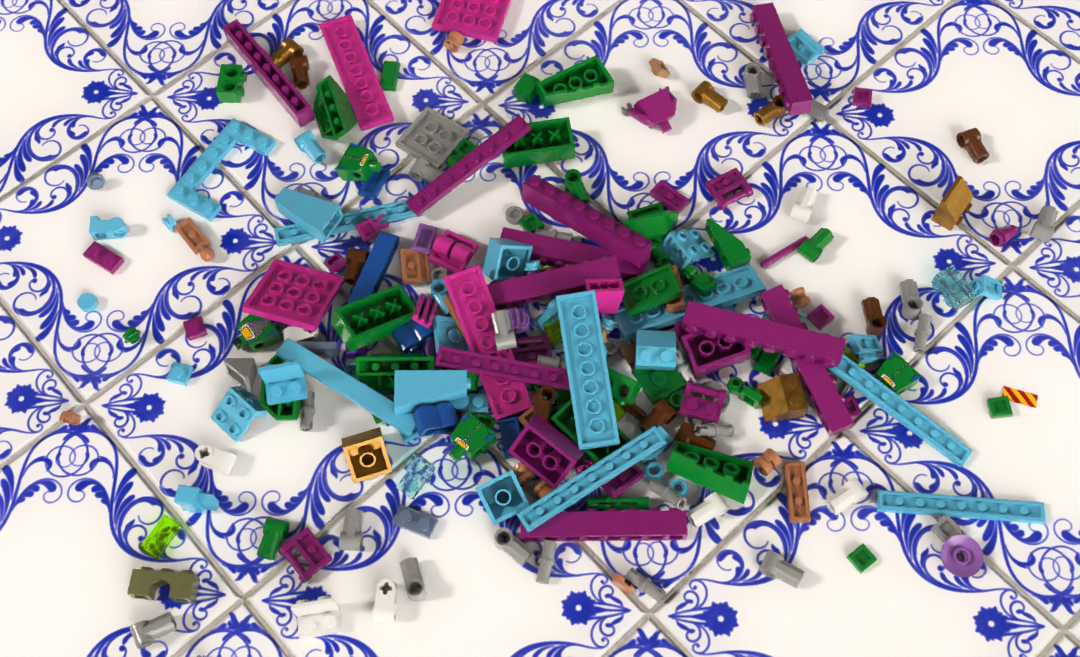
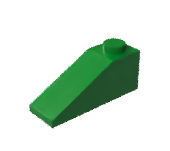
M711 218L707 219L705 230L726 271L749 264L751 253L748 248H745L743 242Z

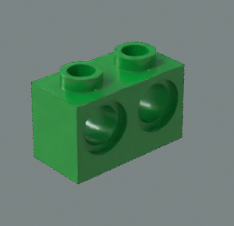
M221 64L216 94L220 103H241V98L245 94L244 82H247V73L244 72L242 65Z
M608 367L609 378L612 380L611 392L612 396L615 397L614 402L623 406L626 403L633 405L642 383ZM628 386L629 393L626 396H623L622 390L624 387Z

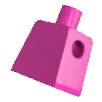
M622 278L585 279L586 291L595 290L600 320L602 319V314L617 313L625 292Z

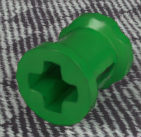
M659 242L652 244L651 256L656 261L655 265L660 267L670 259V255L662 250Z

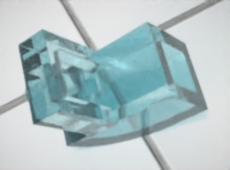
M417 452L413 454L403 468L407 472L396 486L398 490L412 500L415 499L425 483H429L435 471V465Z

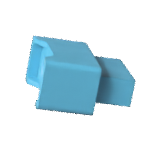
M180 484L174 499V503L183 507L182 510L202 514L204 509L217 511L220 502L214 495L206 494L198 487Z

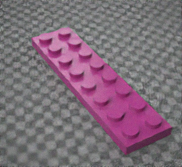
M349 14L319 24L361 132L394 121V116L352 15Z
M480 265L443 277L470 352L515 360L511 348L500 351L496 349L491 313L497 310ZM479 375L496 421L527 411L533 407L524 383Z

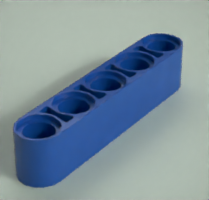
M380 231L350 295L348 304L378 293L398 248L399 236Z

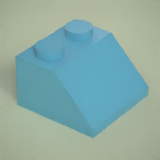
M490 237L482 273L493 281H505L512 276H526L527 271L524 270L525 262L530 261L533 246L507 238Z
M636 330L635 369L674 371L676 368V332Z
M513 470L475 488L493 525L508 519L530 506Z

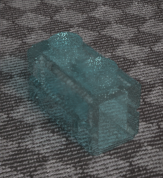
M954 265L937 273L931 282L933 289L938 293L940 292L944 297L946 305L952 307L955 311L971 303L978 294Z

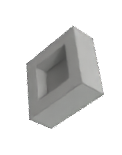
M945 515L931 528L943 543L962 531L948 515Z

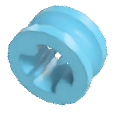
M167 214V218L161 219L170 232L178 225L170 214Z
M602 314L600 325L612 331L614 329L613 324H616L617 321L609 315Z

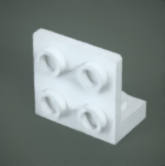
M321 596L316 601L309 602V600L305 599L290 605L292 612L297 616L300 640L343 633L341 608L334 598Z

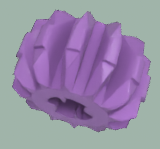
M509 308L508 314L511 329L514 331V334L524 333L529 329L530 324L528 311L522 308Z

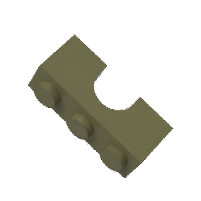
M142 566L141 569L132 570L127 594L133 599L154 600L156 591L161 586L170 585L169 598L179 603L195 604L200 578L194 574L195 572L190 570H182L181 573H178L168 568L154 571L151 567Z

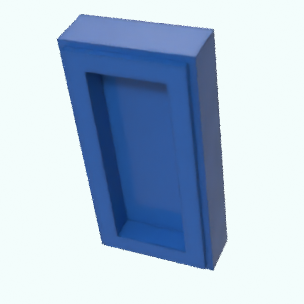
M382 167L379 173L373 172L369 180L363 182L358 191L359 196L375 201L391 174L390 170Z
M518 416L498 420L505 459L514 457L508 450L521 433Z

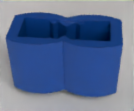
M411 320L407 324L398 327L391 334L403 353H416L422 345L427 344L434 337V327L431 324L429 328H426Z
M444 401L437 403L435 406L420 405L412 415L419 437L450 433L459 424L453 403H446Z

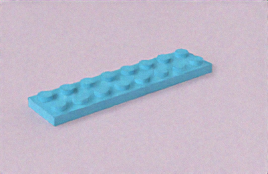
M751 264L711 276L717 280V286L705 296L692 289L690 284L682 286L686 307L688 301L716 308H724L760 296V293L766 291L765 285ZM666 303L629 317L623 305L619 307L617 313L611 314V317L617 321L616 326L625 341L636 337V330L655 331L683 321L686 309L668 313Z
M595 290L556 296L579 450L619 445L620 440Z

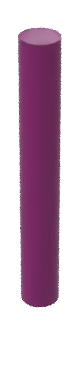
M803 236L760 262L761 267L764 269L798 249L808 237Z

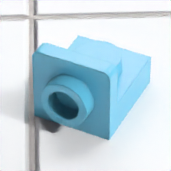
M986 275L978 277L970 282L971 298L976 299L980 296H985L996 301L1001 299V281Z

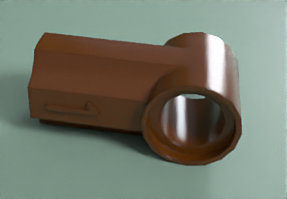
M307 55L289 57L295 88L306 89L310 85Z
M977 128L957 134L956 140L958 145L966 149L974 163L979 164L988 159L990 155L981 142V133Z
M349 248L344 282L356 285L369 256V250Z
M868 297L861 302L867 325L865 330L867 335H876L878 338L882 335L887 320L882 314L879 299Z
M543 386L532 397L534 403L532 418L538 414L549 424L553 401L556 399V391L552 386Z
M662 399L653 407L652 412L638 423V427L644 433L653 426L657 428L658 426L662 427L664 424L668 425L678 415V411L665 399Z
M686 422L681 424L674 437V441L677 440L713 450L717 442L716 440L708 436H696L695 432L698 431H694L695 426Z

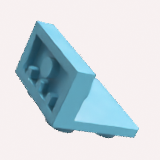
M694 227L671 231L661 243L662 250L670 255V262L673 265L677 264L679 273L687 265H692L694 261L713 257L715 254L711 246L706 243L700 232Z
M288 360L282 364H267L264 367L258 368V372L265 383L268 405L308 399L307 380L299 361Z
M241 386L229 387L211 415V419L237 442L240 441L255 417L267 416L268 412L260 406V400L251 392H247Z

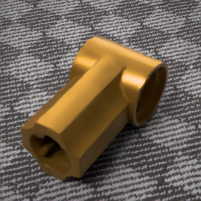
M287 38L283 41L281 48L272 54L270 58L280 69L289 62V57L302 56L304 49L292 38Z
M705 80L691 92L694 101L699 104L705 103L717 113H721L728 103V100L714 91L712 84Z
M776 95L772 102L754 113L755 121L759 126H764L775 118L784 116L786 109L783 104V96Z

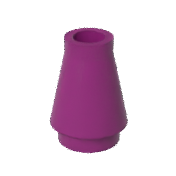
M1014 225L994 229L989 235V240L996 247L1004 246L1013 236L1018 234V229Z

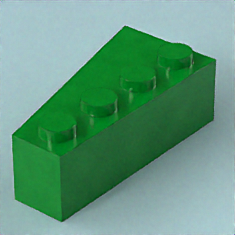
M595 55L537 82L535 94L543 107L612 93L615 81L598 55Z
M675 440L667 471L744 504L751 482L754 462Z

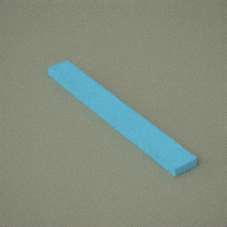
M409 199L342 213L343 218L331 235L356 230V225L369 218H372L375 222L381 214L385 215L380 220L381 224L417 216L405 203ZM296 224L274 228L278 247L317 239Z
M287 338L276 352V355L285 361H299L306 374L407 436L416 427L412 413L407 412L395 415L394 402L293 340Z
M842 354L838 367L829 368L830 371L959 468L964 465L972 453L970 448L846 355Z
M653 426L517 513L519 520L529 533L666 444L665 439L658 429Z
M887 490L876 491L877 512L941 517L948 515L954 518L1044 524L1046 522L1044 502Z

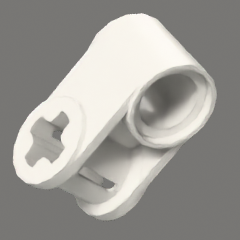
M296 326L287 327L282 331L284 341L289 338L296 343L297 341L319 342L322 337L319 327H317L315 332Z
M207 444L200 445L195 450V457L203 467L214 470L224 476L229 475L237 459L234 454Z
M382 579L377 584L373 606V621H396L398 589L390 579ZM387 586H389L391 588V591H388L387 594H385L383 590H386Z

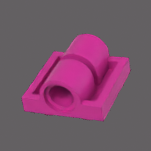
M446 229L444 234H439L436 237L432 252L428 256V261L452 273H457L466 269L479 249V244Z

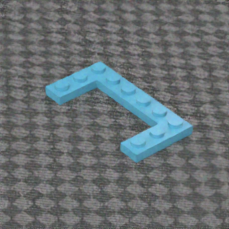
M232 118L167 193L168 198L212 222L222 210V207L196 192V190L237 142L266 157L275 147V140Z

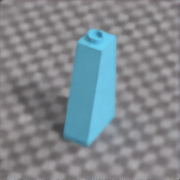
M285 187L274 199L279 213L323 243L326 242L343 218L339 204Z
M395 370L394 413L395 415L415 411L420 405L427 404L428 406H433L439 402H448L466 397L467 389H471V377H467V370Z

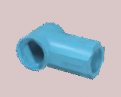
M310 130L294 138V142L299 150L305 152L314 164L322 163L327 157L326 152L318 144L316 137Z
M436 279L431 283L432 297L438 302L442 314L445 317H452L443 301V298L449 295L444 280ZM439 288L444 289V291L440 293L436 292V290Z
M556 298L548 304L545 311L533 320V324L539 332L545 333L557 322H560Z

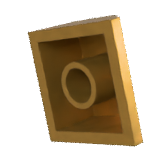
M959 175L931 219L949 231L952 230L954 225L957 227L960 225L964 218L961 215L963 212L967 214L973 205L970 203L973 194L962 176Z
M799 372L778 375L756 386L763 396L760 404L765 423L804 418L808 407Z
M380 427L341 438L342 448L353 483L393 472Z

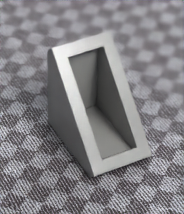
M254 358L224 359L227 375L247 392L252 391L257 375Z

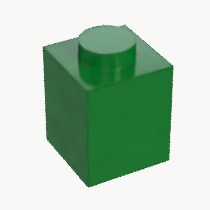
M524 73L514 86V97L520 102L530 104L536 96V83L540 79Z

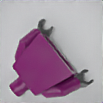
M666 86L664 89L659 88L658 92L637 101L634 108H632L631 103H627L628 109L622 107V114L624 116H631L650 129L659 125L664 134L672 129L668 120L675 116L677 99L669 91V86Z

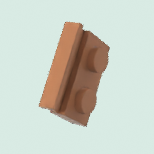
M400 249L403 285L430 284L428 254L415 252L412 249Z

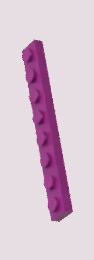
M518 115L405 203L417 217L529 132L531 130L530 125Z
M442 346L438 348L435 362L436 367L467 370L468 373L537 386L550 385L554 389L570 392L566 369Z

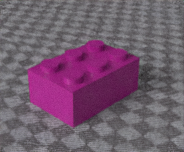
M698 332L681 336V346L695 378L750 359L751 350L742 343H728L722 338L716 337L712 339Z
M538 414L527 423L508 450L511 455L554 489L563 482L584 454L583 450H579L576 444Z

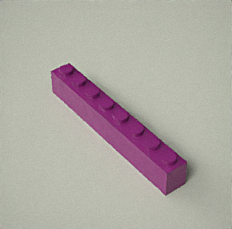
M774 4L753 5L750 21L754 24L755 34L758 35L759 44L764 49V57L768 59L769 70L774 74L773 78L774 82L778 85L779 95L783 96L784 108L788 110L789 115L810 113L813 98Z
M236 19L222 27L227 41L301 128L313 121L315 117L311 105L243 25Z
M536 175L531 176L523 183L522 200L638 268L650 259L653 242Z
M503 227L500 238L532 245L530 261L540 260V264L543 266L549 265L562 268L569 263L579 264L586 259L596 260L601 259L604 255H616L602 247ZM616 255L622 281H627L646 273L648 260L638 268Z
M604 255L601 259H586L582 263H569L562 268L556 269L552 267L540 273L530 272L527 276H512L505 281L495 280L487 286L496 310L499 311L556 298L559 295L586 291L585 279L621 278L616 255Z
M782 284L760 293L759 301L770 321L808 330L807 325L804 322L802 323L799 318L798 308L793 306L790 301L791 295L789 291L784 289ZM798 357L789 358L795 372H799L801 383L828 436H833L851 428L854 424L853 413L850 409L847 410L844 404V396L841 392L837 391L835 379L832 374H828L826 367L822 363H808Z
M688 301L682 322V329L691 334L698 332L708 338L715 339L718 337L728 343L738 342L748 348L758 347L768 353L778 352L788 358L798 357L808 363H822L823 366L828 368L839 366L846 341L843 338Z
M611 508L607 511H599L598 509H587L586 511L567 509L566 512L558 513L529 533L520 521L521 542H544V540L554 542L686 540L688 535L686 510H678L677 508L660 511L659 508H650L648 511H640L638 508H630L627 511H619L616 508Z

